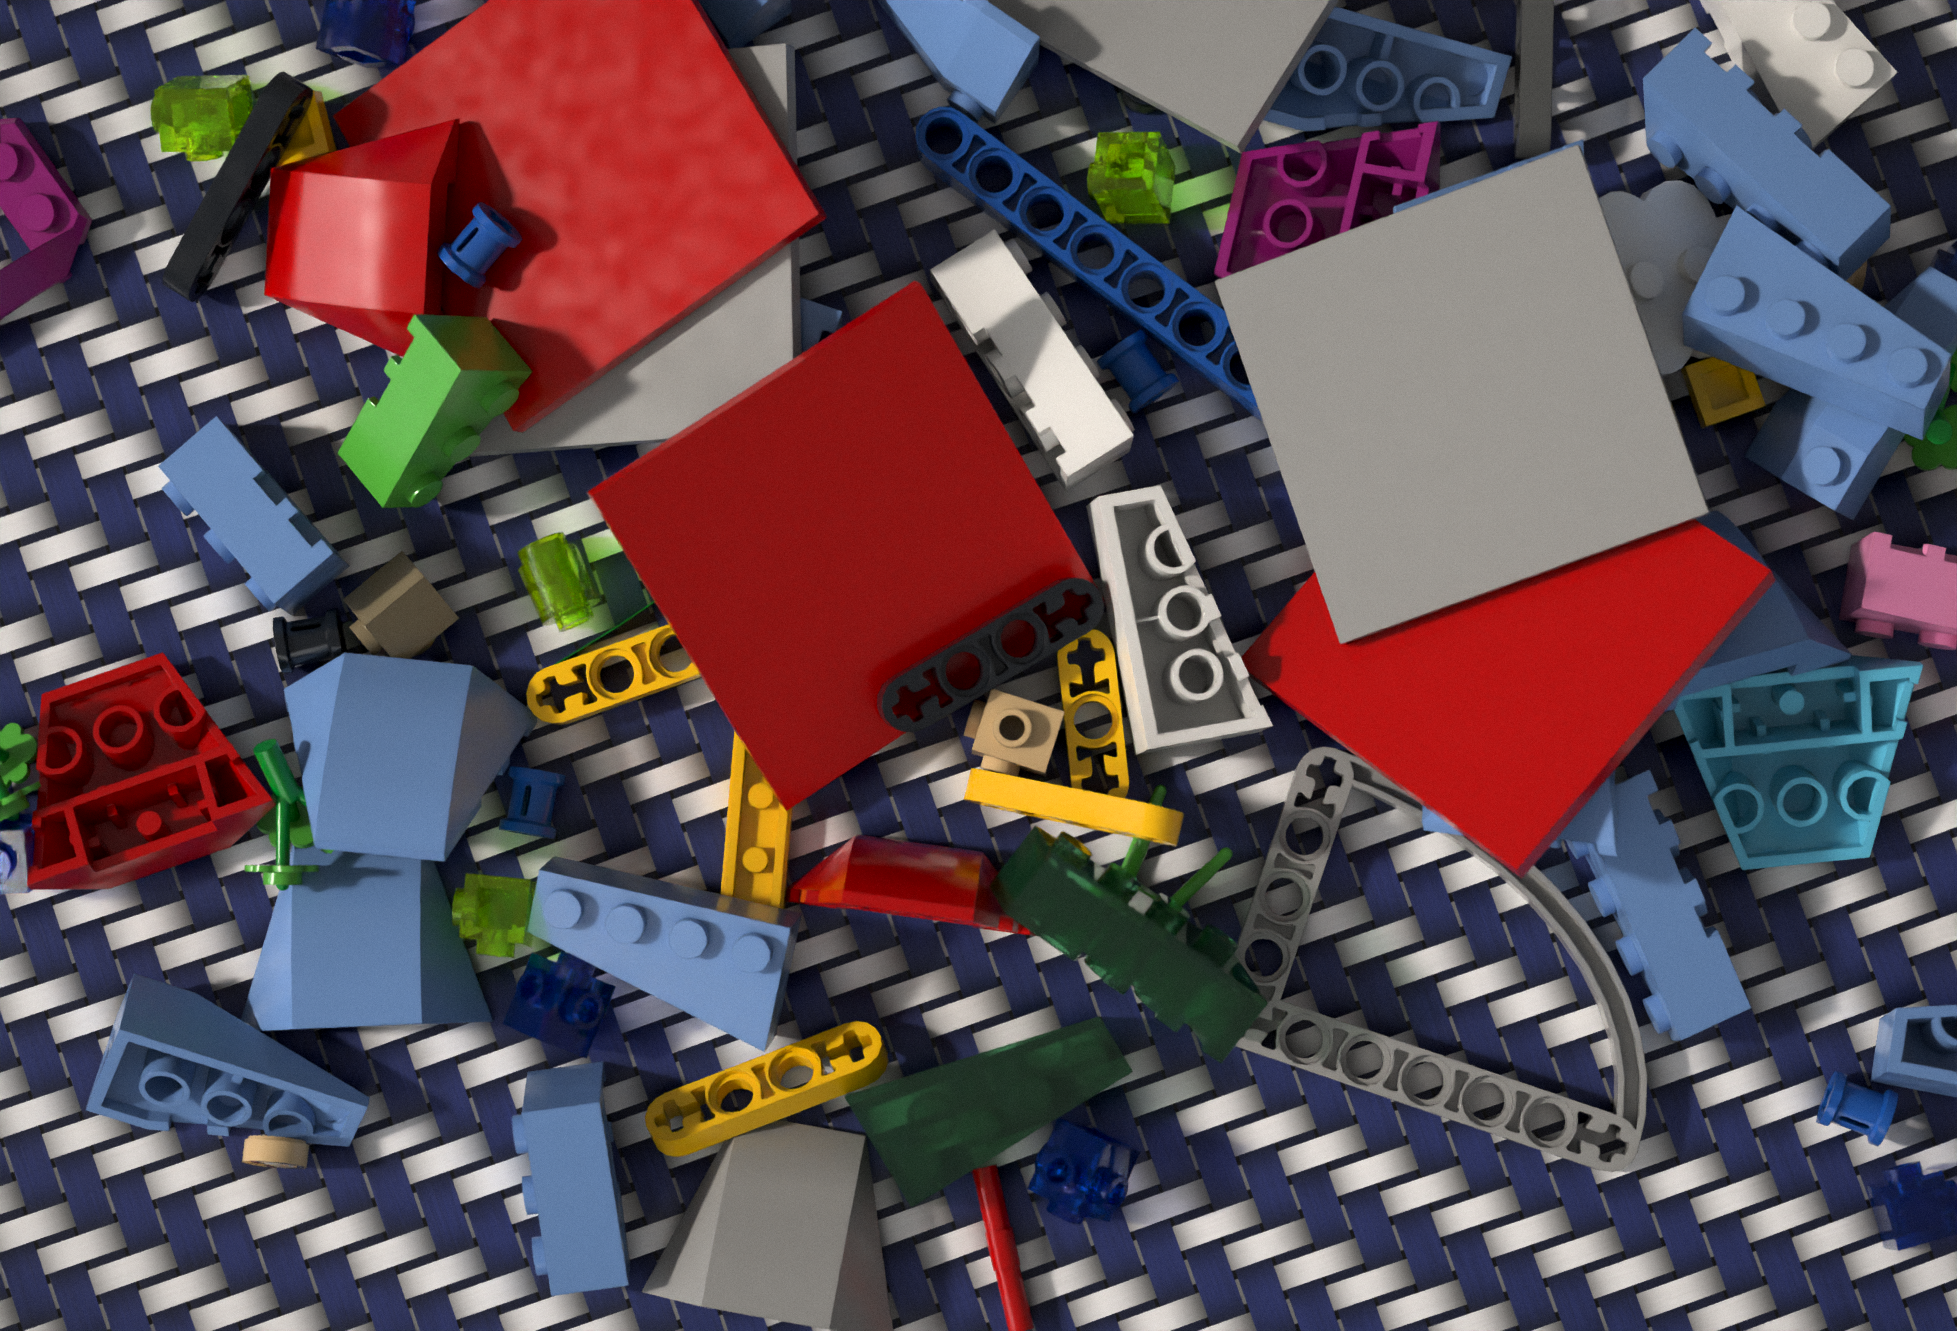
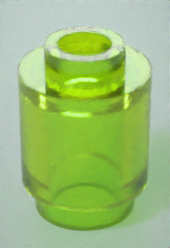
M563 532L538 539L517 552L522 563L518 572L543 626L556 624L559 632H564L578 627L594 617L591 607L599 603L601 598L577 545L569 544Z

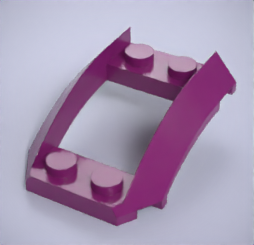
M21 118L0 119V208L31 251L0 269V320L58 283H64L73 276L70 268L79 245H84L92 223L90 215Z

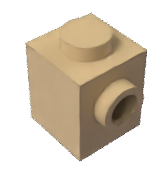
M991 689L987 703L977 699L974 700L964 736L975 739L972 754L983 757L981 769L1016 777L1019 770L1022 769L1045 776L1065 712Z

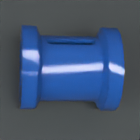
M479 202L473 208L474 218L451 244L444 242L438 249V256L450 270L466 283L479 289L486 282L485 272L507 247L516 248L523 240L516 228L506 218L482 202Z
M1143 329L1119 342L1096 362L1101 370L1109 369L1130 398L1128 408L1132 414H1136L1148 407L1179 383L1174 373L1166 374L1145 344L1148 336Z
M510 766L508 776L514 781L507 818L500 820L499 830L555 839L557 829L551 826L557 789L558 787L565 786L566 776L537 769Z
M1834 1071L1821 1100L1816 1123L1824 1126L1834 1123L1867 1136L1869 1144L1878 1147L1884 1140L1892 1122L1898 1102V1093L1888 1089L1882 1094L1847 1081L1846 1074Z

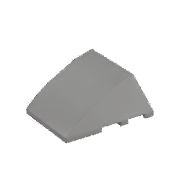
M777 1120L725 1140L642 1292L701 1307L833 1331H894L866 1135Z

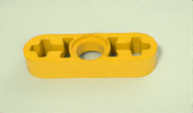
M1092 629L1087 634L1059 649L1057 653L1062 711L1065 712L1063 720L1071 788L1083 790L1081 786L1082 780L1091 778L1093 772L1091 757L1078 761L1076 748L1100 750L1115 744L1117 757L1103 755L1106 776L1117 777L1118 788L1109 790L1108 795L1125 799L1129 789V775L1115 652L1109 638L1099 630ZM1088 640L1092 650L1103 651L1104 661H1099L1094 665V684L1097 685L1103 681H1108L1109 694L1099 691H1088L1073 698L1070 696L1069 685L1080 687L1083 685L1080 666L1069 664L1067 660L1068 654L1077 652L1079 641ZM1086 703H1099L1106 707L1111 715V728L1101 738L1088 739L1076 730L1074 725L1075 713Z

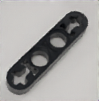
M284 71L278 73L267 84L169 260L162 278L164 286L190 302L197 301L210 287L270 179L271 168L277 167L311 104L313 90L309 86Z
M1064 577L1050 583L890 677L882 684L877 694V708L880 717L887 725L902 732L914 733L929 727L1090 632L1098 625L1103 615L1104 602L1100 591L1093 583L1082 578ZM1066 590L1072 595H1085L1087 603L1083 604L1080 608L1083 619L1077 622L1074 618L1066 616L1049 624L1057 632V636L1049 640L1046 625L1033 612V608L1041 604L1042 613L1050 615L1065 604L1062 593ZM1014 620L1027 622L1032 627L1035 635L1031 650L1019 657L1007 654L1001 644V633L1004 627ZM960 652L972 654L978 660L980 666L977 681L971 687L965 689L953 687L946 676V665L949 659ZM931 668L935 685L948 697V700L939 705L938 696L930 694L916 704V709L919 713L916 718L911 719L904 713L895 715L892 707L899 702V696L896 691L904 686L907 691L914 693L929 686L930 682L922 676V673Z

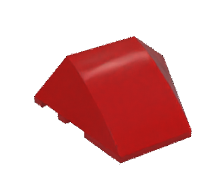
M460 119L442 122L271 168L264 295L404 357L414 339L407 330L414 314L447 316L445 311L441 310L443 261L438 256V249L445 242L448 183H456Z
M163 652L41 694L36 769L39 772V782L42 787L38 788L37 810L32 813L31 828L35 831L33 865L28 866L27 886L30 890L111 889L231 847L276 805Z
M856 834L786 888L785 902L841 910L848 908L970 925L978 929L1036 936L1037 922L984 852Z

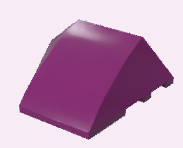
M1435 121L1418 124V128L1381 133L1378 130L1362 133V137L1325 143L1315 140L1242 152L1214 275L1219 279L1391 215L1393 214L1394 206L1439 191L1441 124Z

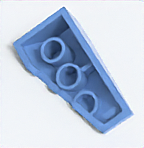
M1335 6L1263 120L1301 131L1325 130V128L1348 126L1373 127L1390 123L1417 121L1428 123L1494 118L1512 56Z
M1929 266L1888 302L1884 308L1949 352L1952 357L1957 349V281ZM1791 388L1776 402L1744 457L1830 509L1854 520L1905 433Z
M134 974L117 1013L88 1099L86 1111L149 1130L169 1131L171 1122L207 1125L208 1135L229 1136L231 1127L260 1129L264 1130L267 1136L304 1140L310 1144L349 1147L368 1108L370 1097L197 993Z

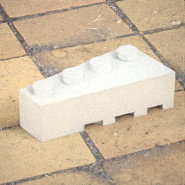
M1700 0L1706 13L1711 14L1725 41L1723 45L1733 64L1738 65L1740 69L1755 81L1751 90L1759 98L1762 105L1773 115L1780 113L1783 109L1787 110L1802 124L1803 130L1811 140L1812 150L1884 88L1898 73L1833 0Z
M994 229L930 269V280L1066 492L1130 452L1134 437L1132 434L1134 427L1119 402L1115 398L1110 400L1097 382L1100 374L1086 350L1081 345L1074 348L1061 327L1066 324V321L1048 292L1039 296L1027 278L1026 274L1032 271V267L1019 245L1013 238L1004 243Z
M1161 485L1098 496L1086 508L1135 755L1258 733L1272 727L1273 725L1264 706H1260L1247 678L1249 674L1239 652H1235L1219 618L1221 613L1212 594H1208L1194 564L1196 560Z

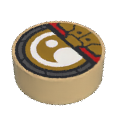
M262 1135L248 1136V1139L244 1140L242 1162L271 1168L306 1169L309 1145L304 1140Z

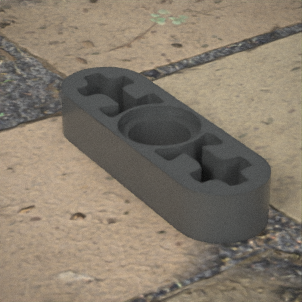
M1516 0L1513 128L1515 159H1530L1550 151L1554 0Z

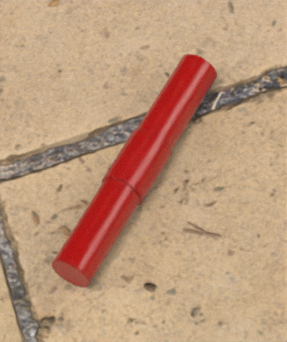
M997 1164L972 1169L986 1231L985 1237L993 1271H995L1008 1331L1033 1329L1034 1325L1020 1269V1258L1013 1228L1010 1225Z

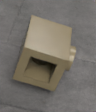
M403 551L398 553L343 599L358 617V620L349 628L372 655H376L384 648L390 657L411 659L413 656L420 655L429 649L436 637L459 619Z

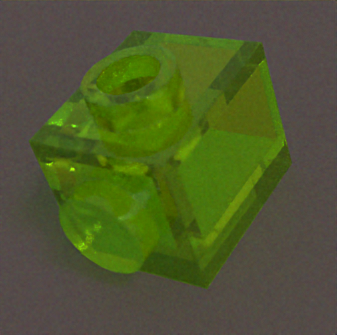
M249 75L178 76L154 89L155 97L151 104V122L155 132L160 135L162 152H185V158L188 161H209L224 156L223 151L231 150L253 110Z
M1098 132L1095 161L1091 162L1088 168L1087 186L1090 199L1097 201L1107 223H1170L1176 166L1161 133Z
M466 873L464 888H456L452 908V925L460 926L459 938L468 942H477L476 954L514 958L515 946L532 948L533 935L527 932L536 882L530 879Z

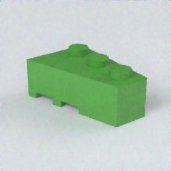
M414 314L407 327V330L414 339L403 359L399 355L390 357L383 370L391 379L380 400L375 396L367 399L338 451L339 456L382 508H418L434 499L442 489L443 482L441 480L456 462L465 459L474 452L480 444L481 437L479 435L495 416L504 413L516 402L519 397L518 388L533 372L487 317Z

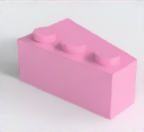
M1876 531L1852 544L1839 620L1855 622V633L1892 639L1894 630L1919 634V645L1944 650H1956L1957 556L1945 554V547L1932 544H1923V549L1891 544L1892 535Z

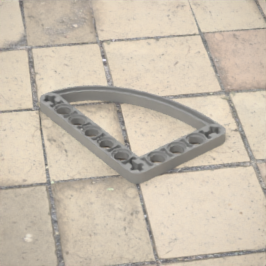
M1320 747L1308 752L1301 758L1295 769L1215 1007L1213 1021L1220 1037L1232 1046L1595 1170L1615 1172L1631 1164L1639 1149L1646 1118L1647 1072L1643 1043L1634 1011L1611 959L1586 921L1559 889L1534 865L1521 878L1467 837L1441 833L1492 869L1525 899L1556 934L1580 969L1597 1003L1609 1039L1614 1071L1613 1113L1281 1000L1351 788L1368 794L1422 822L1423 805L1360 758L1331 747ZM1324 758L1335 762L1333 772L1342 777L1340 786L1330 785L1326 789L1321 805H1332L1334 807L1330 819L1314 808L1294 806L1297 794L1308 801L1311 799L1315 780L1312 777L1306 776L1307 768L1309 766L1319 767ZM1296 819H1310L1316 822L1321 829L1322 843L1318 850L1312 854H1297L1287 845L1285 838L1286 830L1289 824ZM1281 878L1290 879L1295 882L1302 894V901L1298 910L1287 916L1272 912L1267 906L1265 899L1269 884ZM1258 939H1268L1274 942L1282 955L1281 965L1278 970L1266 977L1252 973L1245 962V952L1248 946ZM1243 1000H1248L1254 1003L1252 1014L1268 1021H1272L1273 1008L1284 1011L1285 1016L1275 1030L1274 1049L1272 1050L1261 1045V1042L1268 1034L1266 1032L1248 1028L1244 1032L1243 1037L1234 1035L1232 1033L1234 1023L1225 1019V1012L1228 1007L1239 1008ZM1296 1021H1310L1321 1032V1047L1311 1057H1297L1287 1048L1285 1042L1286 1032ZM1360 1041H1369L1375 1044L1383 1057L1382 1067L1379 1072L1367 1079L1358 1078L1353 1075L1346 1063L1350 1047ZM1424 1061L1436 1065L1442 1072L1444 1079L1443 1087L1439 1094L1427 1100L1414 1096L1407 1084L1408 1073L1411 1068L1417 1063ZM1484 1082L1496 1085L1504 1097V1107L1501 1113L1490 1120H1481L1474 1116L1468 1105V1098L1472 1089ZM1544 1103H1550L1559 1107L1565 1118V1126L1561 1135L1550 1141H1542L1535 1137L1529 1125L1532 1111ZM1578 1112L1589 1116L1582 1126L1584 1129L1605 1133L1609 1124L1616 1126V1138L1625 1142L1622 1154L1611 1153L1608 1156L1607 1162L1599 1159L1600 1148L1583 1140H1578L1577 1153L1568 1151L1566 1147L1577 1131Z

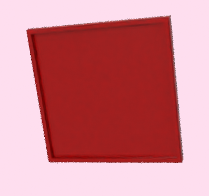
M489 0L333 115L350 147L442 122L460 119L456 183H448L445 242L451 244L474 218L472 210L479 202L489 205L506 218L516 228L523 240L516 248L507 247L485 272L486 282L480 289L466 283L443 262L441 306L447 316L487 317L533 371L518 388L519 397L516 402L503 413L512 430L516 432H525L827 217L698 0Z
M916 280L587 491L777 800L786 811L906 733L887 725L880 717L877 708V694L882 684L890 677L1058 579L1064 577L1082 578L1093 583L1097 588L925 289ZM1066 590L1062 593L1065 604L1050 615L1042 613L1041 604L1033 608V612L1045 623L1049 638L1057 634L1049 624L1061 617H1072L1076 621L1083 617L1080 608L1083 604L1087 603L1085 595H1072ZM1023 620L1011 621L1004 627L1001 633V644L1007 654L1019 657L1031 650L1035 636L1032 627ZM968 652L955 654L946 665L947 679L957 689L971 687L979 677L980 666L978 660ZM931 668L922 673V676L930 682L929 686L914 693L907 691L904 686L896 691L899 696V702L892 707L895 715L904 713L911 719L916 718L919 715L916 704L930 694L938 696L939 705L948 700V697L935 685Z
M1692 520L1343 645L1339 642L1321 587L1314 572L1241 658L1250 678L1519 877L1523 878L1773 585L1776 579L1769 568L1697 520Z

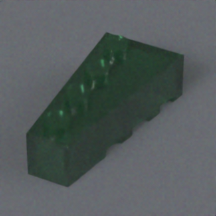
M1035 825L989 885L1005 914L1073 961H1076L1082 952L1087 954L1084 962L1103 982L1122 995L1127 992L1130 986H1133L1135 995L1155 1012L1156 1019L1176 1033L1186 1023L1193 1029L1203 1044L1201 1046L1202 1051L1222 1063L1268 1004L1264 995L1234 953L1238 949L1235 941L1212 924H1207L1201 930L1188 921L1190 918L1189 913L1170 897L1159 893L1154 900L1139 890L1142 887L1140 882L1119 865L1111 862L1105 869L1090 860L1092 857L1091 851L1070 834L1061 831L1057 838Z
M1100 1016L845 1095L844 1097L909 1205L913 1207L1133 1071Z

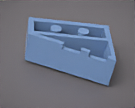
M217 416L158 466L170 480L162 487V490L184 515L188 516L194 510L211 528L203 537L227 564L235 558L251 576L245 582V585L269 612L278 606L293 616L349 567V564L232 430Z
M604 1061L527 1072L522 1114L512 1116L517 1154L528 1153L532 1174L530 1176H522L525 1210L527 1215L538 1214L541 1236L532 1237L535 1271L537 1276L548 1274L551 1296L629 1286L630 1258L620 1182H617L611 1142H614L612 1122L607 1120L603 1095L604 1081H606Z

